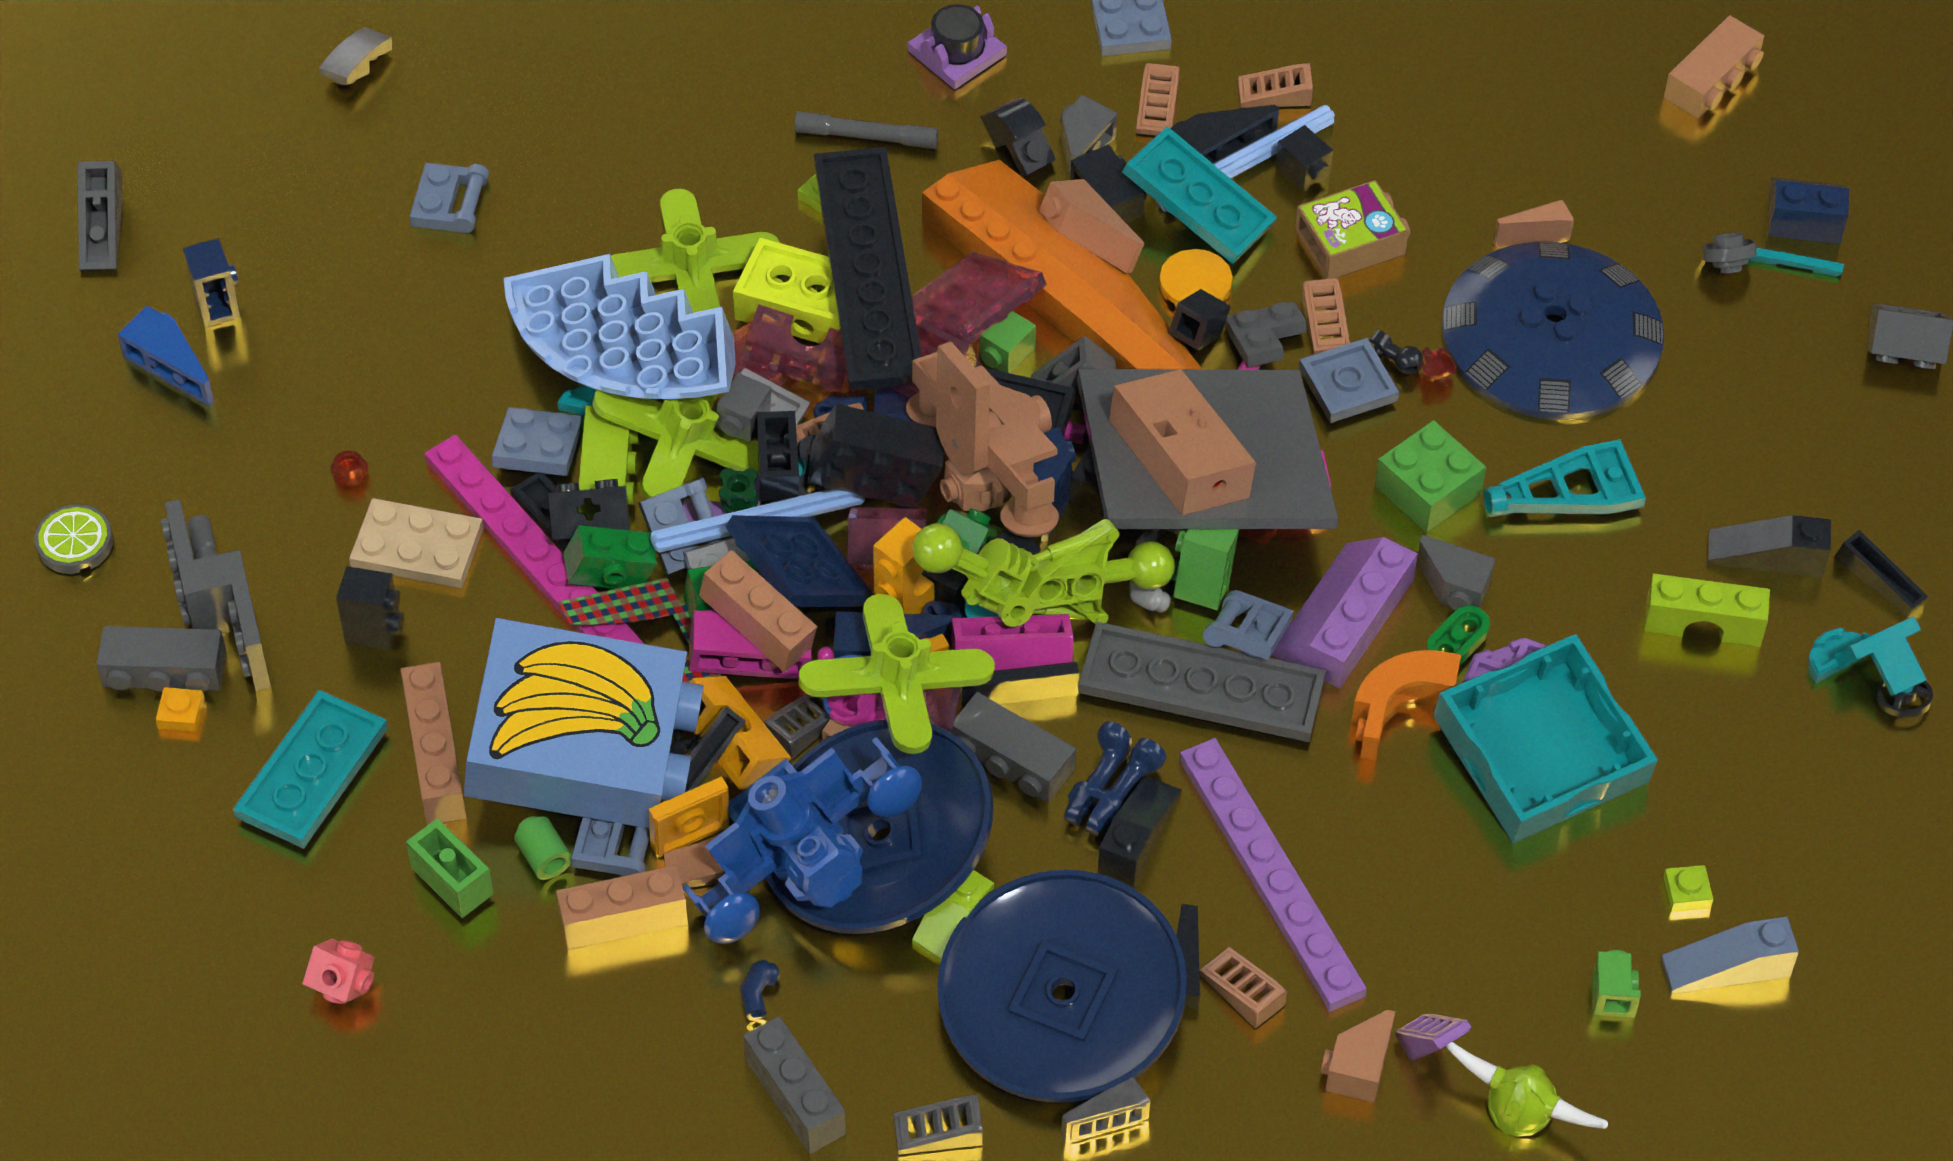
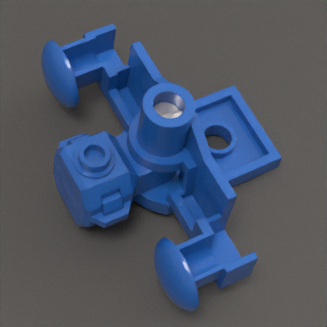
M877 737L872 742L882 757L864 771L859 769L853 775L833 748H830L800 772H797L786 758L729 802V817L734 824L705 845L725 872L718 879L720 883L701 897L699 895L696 896L688 884L683 886L684 891L706 918L704 924L706 936L711 941L719 944L733 943L745 937L756 925L760 914L757 899L746 892L772 872L780 880H787L785 886L797 901L810 900L815 906L830 909L838 902L847 900L853 890L862 884L863 866L860 864V858L863 849L851 834L843 835L844 829L838 821L867 798L870 811L879 817H894L907 811L916 802L922 789V779L919 772L910 766L899 767L891 753Z

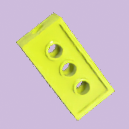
M759 238L733 290L735 320L843 350L829 257Z

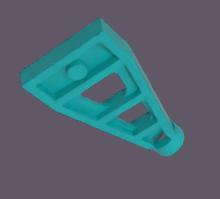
M1621 440L1581 447L1500 482L1497 486L1487 487L1483 490L1484 507L1490 518L1510 513L1611 514L1643 508L1646 500ZM1587 469L1598 492L1592 495L1571 493L1564 477L1577 470ZM1544 480H1551L1558 497L1533 498L1529 485Z

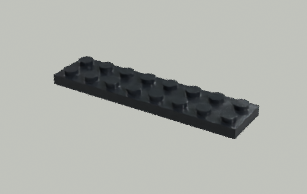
M886 147L814 154V167L849 391L913 385L912 360L920 358L922 355Z

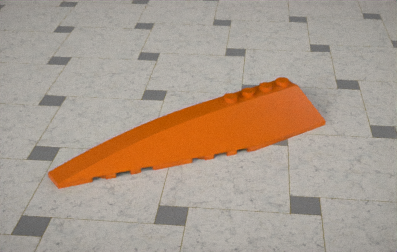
M1001 160L948 173L922 192V221L1074 343L1083 336L1087 337L1115 358L1116 369L1203 370L1183 343L1168 333L1169 325L1130 275L1058 233L1039 212L1045 195Z

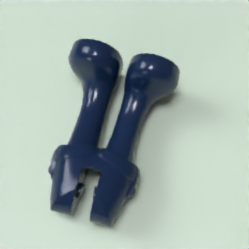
M1112 721L1104 722L1097 731L1098 743L1102 749L1100 762L1086 781H1080L1073 786L1067 796L1068 805L1064 814L1065 821L1079 826L1092 805H1095L1096 807L1087 822L1086 831L1097 837L1111 825L1115 815L1123 806L1124 798L1136 782L1144 775L1161 769L1167 758L1163 748L1151 739H1139L1132 749V738L1129 732L1120 724ZM1130 753L1129 762L1117 781L1109 790H1103L1114 771Z

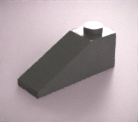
M115 161L78 162L79 270H117L122 216V170Z

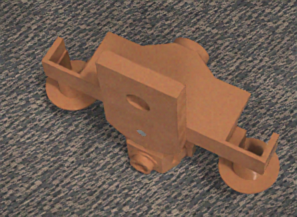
M952 342L939 345L935 353L912 360V381L919 388V393L908 400L906 411L913 422L937 429L942 446L949 457L945 462V479L940 482V489L945 500L957 503L963 511H969L970 508H973L980 512L990 508H997L1007 503L1002 508L1000 516L1004 527L1011 533L1021 537L1032 538L1051 532L1059 520V513L1052 505V502H1054L1055 480L1050 477L1038 482V477L1033 472L1035 462L1055 456L1058 452L1057 447L1044 434L1049 432L1052 427L1051 414L1044 399L1039 395L1030 397L1027 394L999 385L982 365L975 368ZM1012 496L1015 497L1014 500L1008 502Z

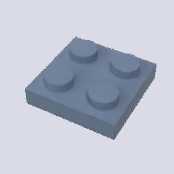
M1091 0L1102 56L1171 49L1172 39L1163 0Z
M1368 338L1300 359L1299 370L1330 423L1398 401L1399 391Z
M508 407L492 454V467L567 476L583 428L582 416Z

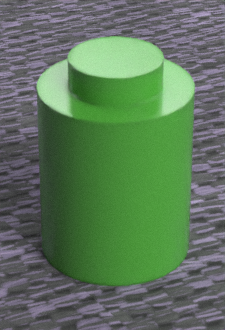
M532 816L519 824L514 835V841L539 879L547 880L554 878L570 866L572 855L547 817Z

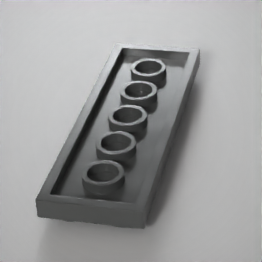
M1096 622L1079 681L1078 693L1310 742L1326 670L1272 658L1266 660L1261 657H1251L1244 652L1211 647L1206 644Z

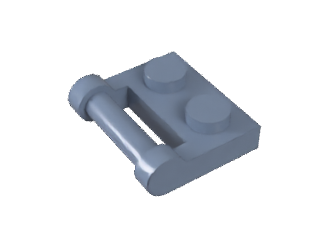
M425 163L410 213L411 226L463 233L471 232L476 222L474 212L482 186L487 183L489 170L479 164H473L467 168ZM459 185H467L460 211L452 214Z
M704 478L691 481L638 502L649 533L689 523L680 500L687 496L691 497L699 520L714 517L704 491L707 489ZM723 538L708 541V544L718 540H722ZM698 544L661 553L657 552L665 574H670L687 567L683 551L696 548Z
M1234 590L1225 597L1222 611L1214 622L1208 624L1203 632V638L1211 647H1220L1225 644L1244 651V653L1251 657H1261L1269 660L1289 627L1294 610ZM1242 613L1247 614L1239 628L1231 626L1236 616Z
M583 817L571 858L572 867L618 874L622 877L645 872L646 865L643 861L650 838L649 828L636 826L628 857L618 856L617 853L625 824Z

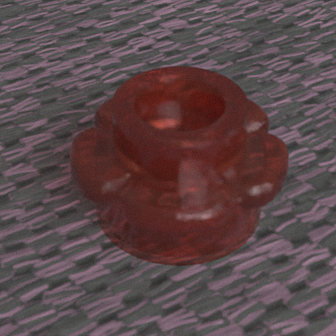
M347 450L335 456L330 471L334 474L333 479L336 483L340 485H356L365 479V473L368 472V464L358 452Z

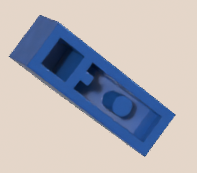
M146 306L118 333L124 358L210 407L214 403L207 374L176 321L165 312L160 313Z

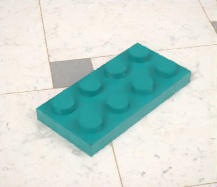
M1168 126L1136 154L1122 171V173L1232 264L1268 231L1278 218Z
M318 690L233 808L235 818L304 849L388 730L387 720Z

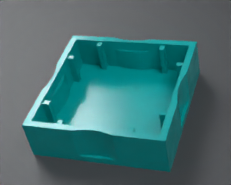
M1576 634L1530 653L1512 666L1484 673L1441 692L1433 713V717L1512 843L1649 783L1658 762L1657 757L1630 716L1617 704L1611 695L1604 676Z

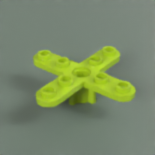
M672 189L663 194L660 199L661 215L666 233L661 237L662 247L611 255L619 277L647 271L651 283L676 279L678 290H685L693 313L720 307L713 273L744 269L759 238L780 242L775 235L768 232L716 238L714 227H704L701 224L694 195L685 189Z
M600 390L595 392L592 404L599 416L658 440L641 482V492L645 499L681 486L693 455L731 468L734 471H744L751 468L759 474L757 441L749 442L739 437H733L726 434L723 430L716 428L719 415L711 409L717 394L693 398L664 399L663 403L653 399L621 396Z
M887 594L872 595L865 601L863 606V620L871 656L809 661L799 671L798 684L806 694L813 697L881 693L890 736L894 746L908 754L921 753L928 749L932 740V728L922 690L986 684L994 674L995 662L987 652L980 649L930 652L931 642L929 640L919 639L913 633L908 632L903 608L896 598Z

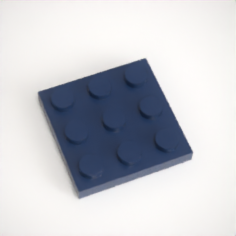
M732 515L725 526L735 539L738 548L744 551L755 565L757 573L765 578L770 585L795 607H863L865 601L874 595L814 517Z

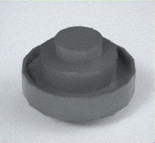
M1740 232L1713 236L1714 242L1702 246L1703 261L1712 262L1713 267L1720 268V273L1742 271V265L1749 263L1748 258L1757 255L1756 241L1743 239V233Z

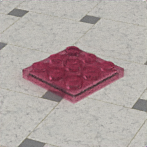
M972 252L912 296L917 329L966 345L975 342L981 337L983 332L995 323L1005 320L1011 311L1022 303L1030 301L1038 291L1047 285L1043 273Z

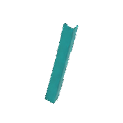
M1756 248L1757 255L1748 258L1750 261L1772 265L1783 264L1835 277L1842 275L1844 268L1842 263Z

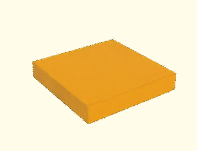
M722 776L648 808L650 847L656 858L663 857L665 852L688 846L728 828V786Z

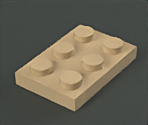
M372 498L349 558L350 565L355 568L392 573L393 576L462 588L484 529L483 519Z

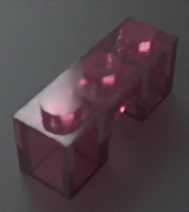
M758 304L741 360L749 362L758 368H768L786 374L792 379L805 380L820 385L829 391L848 394L849 384L840 331L829 328L827 337L821 344L816 346L802 345L791 334L790 328L794 318L793 315Z

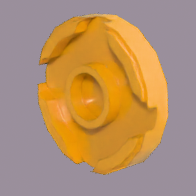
M1190 249L1180 251L1166 260L1161 268L1159 286L1161 294L1166 301L1169 299L1175 303L1174 307L1177 308L1178 302L1199 289L1206 291L1221 301H1224V299L1226 301L1230 296L1233 276L1230 266L1222 257L1210 251Z

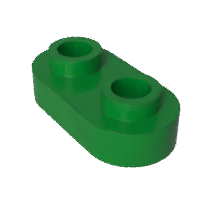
M1476 606L1458 608L1429 637L1426 650L1461 655L1460 666L1486 640L1490 626L1488 615ZM1469 628L1474 632H1466L1464 629Z

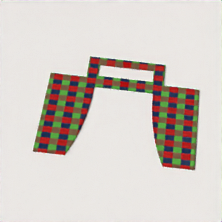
M667 578L558 602L569 625L627 623L673 615L690 645L691 621L685 603H680ZM686 660L682 681L690 683L692 678L717 677L721 675L718 673L689 671V660Z

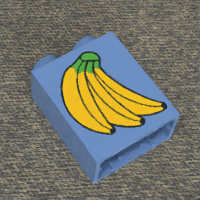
M496 618L466 761L463 796L649 828L648 808L660 804L661 801H667L685 793L691 756L669 753L673 729L695 732L704 685L682 681L687 652Z

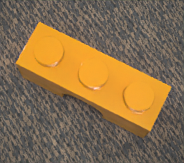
M906 517L873 545L874 595L887 594L896 598L900 602L904 614H923L925 604L929 601H934V583L922 575L924 569L916 563L913 555L912 543L921 528Z
M726 676L692 678L690 683L704 685L695 734H701L723 706L729 707L746 721L718 760L720 766L739 790L747 789L785 758L790 761L791 756Z

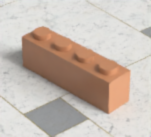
M440 662L401 668L426 824L429 825L437 818L442 823L467 819Z

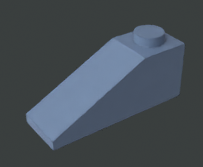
M1788 917L1747 922L1663 954L1661 962L1671 994L1791 977L1799 950Z

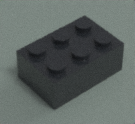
M836 403L810 445L808 482L821 485L827 489H838L858 494L864 498H875L895 503L902 507L917 508L943 468L944 448L937 429L934 427Z

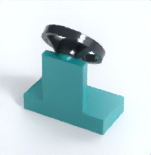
M1914 616L1834 654L1840 668L1871 655L1883 679L1877 687V702L1885 712L1902 718H1911L1924 714L1931 707L1933 700L1932 688L1926 682L1927 679L1906 640L1909 636L1921 631ZM1885 687H1887L1890 695L1895 699L1893 706L1889 705L1882 698L1881 692ZM1917 697H1928L1926 703L1918 708L1900 709L1903 704L1912 703Z

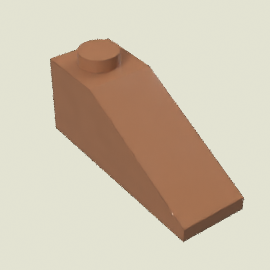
M1084 179L1051 181L1039 209L1042 216L1058 233L1125 273H1132L1144 246V242Z

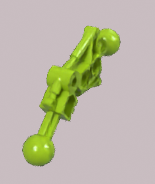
M1108 519L1101 520L1078 535L1046 546V550L1035 555L999 538L988 542L979 554H976L962 547L960 537L955 530L946 524L940 523L925 526L917 532L912 543L913 555L920 567L927 572L936 574L947 572L950 569L965 574L969 580L962 589L961 594L969 605L978 603L981 607L998 614L1004 624L1010 627L1023 625L1030 619L1032 614H1069L1070 620L1092 621L1095 625L1096 622L1107 623L1108 615L1101 607L1104 584L1131 580L1132 583L1142 589L1156 590L1169 582L1175 570L1174 558L1170 550L1159 542L1146 541L1134 547L1129 553L1128 558L1107 561L1108 552L1119 537V531Z

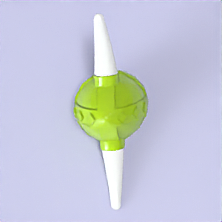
M1454 1042L1446 1045V1048L1468 1070L1491 1087L1488 1095L1489 1114L1494 1124L1505 1134L1516 1137L1533 1135L1545 1128L1552 1118L1587 1127L1603 1129L1608 1127L1607 1120L1584 1112L1556 1095V1089L1545 1075L1544 1070L1534 1064L1529 1066L1522 1065L1507 1070L1476 1057Z

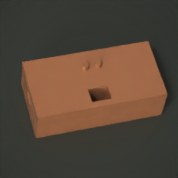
M1182 369L1114 386L1109 422L1182 516L1250 498L1256 462Z

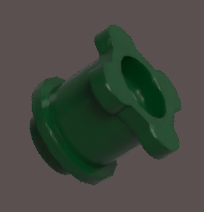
M731 468L722 470L720 480L723 482V485L719 489L722 509L726 513L757 507L758 495L754 488V483L758 480L757 472L751 468L744 471H734Z

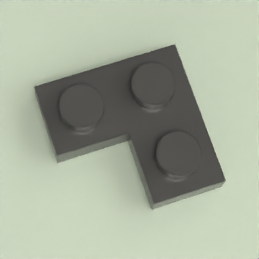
M1294 301L1288 303L1280 302L1257 310H1244L1238 314L1228 316L1225 322L1226 332L1248 367L1284 360L1283 346L1278 339L1307 332L1306 319Z

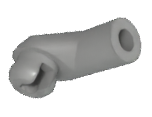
M1130 580V597L1135 604L1149 611L1155 610L1160 613L1168 609L1171 601L1168 593L1162 592L1161 588L1156 590L1142 589Z

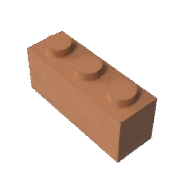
M1729 15L1669 73L1664 98L1696 118L1701 117L1709 108L1713 110L1729 88L1731 90L1735 89L1743 75L1749 69L1754 70L1759 65L1764 55V52L1761 51L1764 35Z
M729 551L704 573L699 596L783 672L787 671L811 649L817 626L734 551Z
M677 865L556 890L567 950L688 925L686 899Z

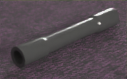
M797 111L794 130L797 133L861 138L935 150L939 134L938 128L916 125L901 126L831 117L827 114Z

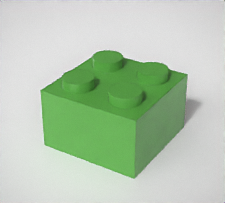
M1433 420L1378 459L1374 486L1421 529L1428 533L1482 494L1486 466Z

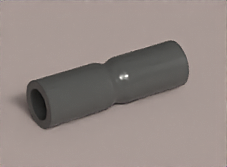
M198 515L189 519L187 526L195 559L218 555L215 551L216 544L209 517Z

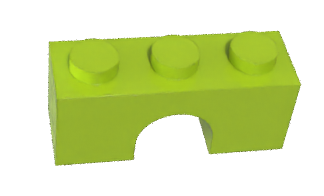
M1653 573L1646 600L1644 632L1683 637L1684 630L1689 624L1706 621L1722 628V642L1761 647L1768 623L1770 589Z

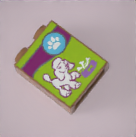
M1376 180L1299 205L1297 208L1295 230L1326 279L1337 278L1405 255L1407 239L1410 237L1409 225L1405 218L1399 217L1394 209L1391 196L1388 192H1383Z

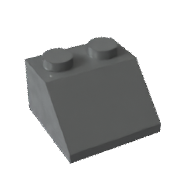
M1872 303L1868 350L1872 354H1877V361L1898 364L1899 358L1914 360L1913 366L1935 369L1936 363L1946 364L1953 319L1946 313Z

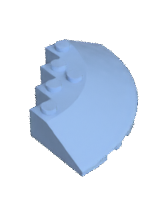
M610 254L503 278L505 298L513 321L524 341L546 364L573 381L600 391L644 399L703 397L726 393L730 390L736 365L734 336L722 307L693 313L684 289L656 295L647 271L619 277Z

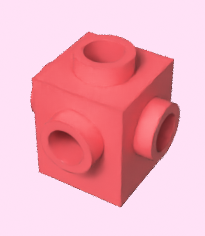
M333 938L313 947L302 984L322 992L323 998L330 1002L346 1003L365 994L369 990L374 978V972L371 969L375 956L363 952V948L357 943L347 940L337 941Z

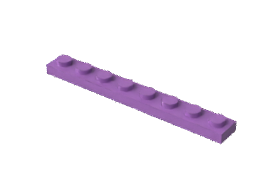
M1216 738L1181 751L1179 757L1181 765L1328 1011L1331 1012L1366 997V986Z

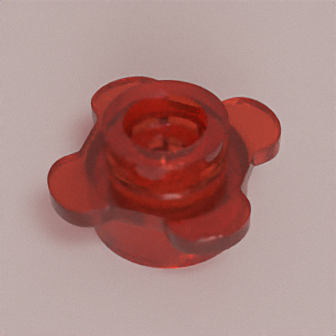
M1428 347L1422 350V354L1425 357L1422 365L1424 373L1431 381L1439 380L1443 386H1449L1451 384L1449 376L1456 372V366L1452 357L1443 348H1438L1433 352Z

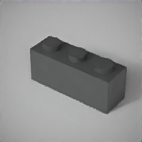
M104 626L97 659V669L102 686L111 687L116 690L146 688L163 691L164 687L203 690V692L207 690L220 691L227 651L222 631L217 629Z
M976 692L950 724V732L969 746L980 763L991 774L999 778L1004 777L1031 797H1039L1049 803L1075 771V747L979 692Z
M780 1016L743 1035L745 1061L809 1154L846 1135L844 1108Z

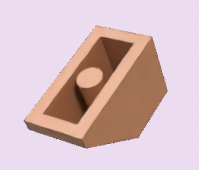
M1385 1010L1337 1036L1334 1050L1326 1049L1322 1062L1321 1074L1328 1075L1325 1091L1375 1103L1396 1011Z

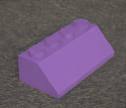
M1385 537L1346 543L1287 628L1272 655L1286 662L1326 670L1324 681L1341 689L1413 582L1418 553Z

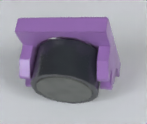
M954 4L939 9L933 15L931 27L908 42V51L953 89H957L1007 55V46L994 36V25L990 15L986 13L981 16V10L978 5L972 8L966 5ZM983 48L984 50L982 55L978 59H976V57L981 53Z

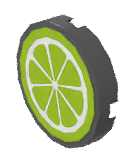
M80 504L62 506L50 512L39 523L34 535L36 551L44 565L56 572L66 574L80 573V569L88 566L92 569L100 565L109 555L113 546L112 529L106 516L92 506Z

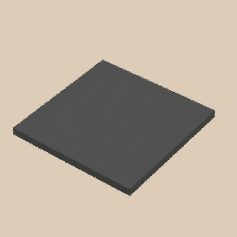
M1078 369L1077 382L1104 518L1110 520L1116 529L1337 528L1338 515L1300 370L1182 369L1256 462L1250 498L1182 516L1109 422L1115 385L1179 369Z

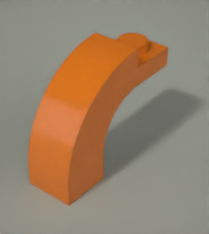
M1436 650L1407 652L1384 661L1366 676L1357 691L1351 721L1358 724L1355 741L1362 742L1360 758L1376 761L1384 722L1393 711L1414 703L1436 706L1440 693L1456 686L1461 655Z

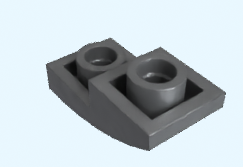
M366 27L356 31L330 53L319 67V74L333 79L337 84L349 85L354 83L355 80L369 74V61H373L378 56L392 50V37Z

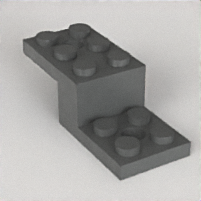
M180 499L165 502L168 518L160 520L167 544L168 558L171 571L173 572V582L184 626L192 624L193 629L221 630L222 633L234 631L244 678L252 676L256 691L271 688L240 550L194 559Z

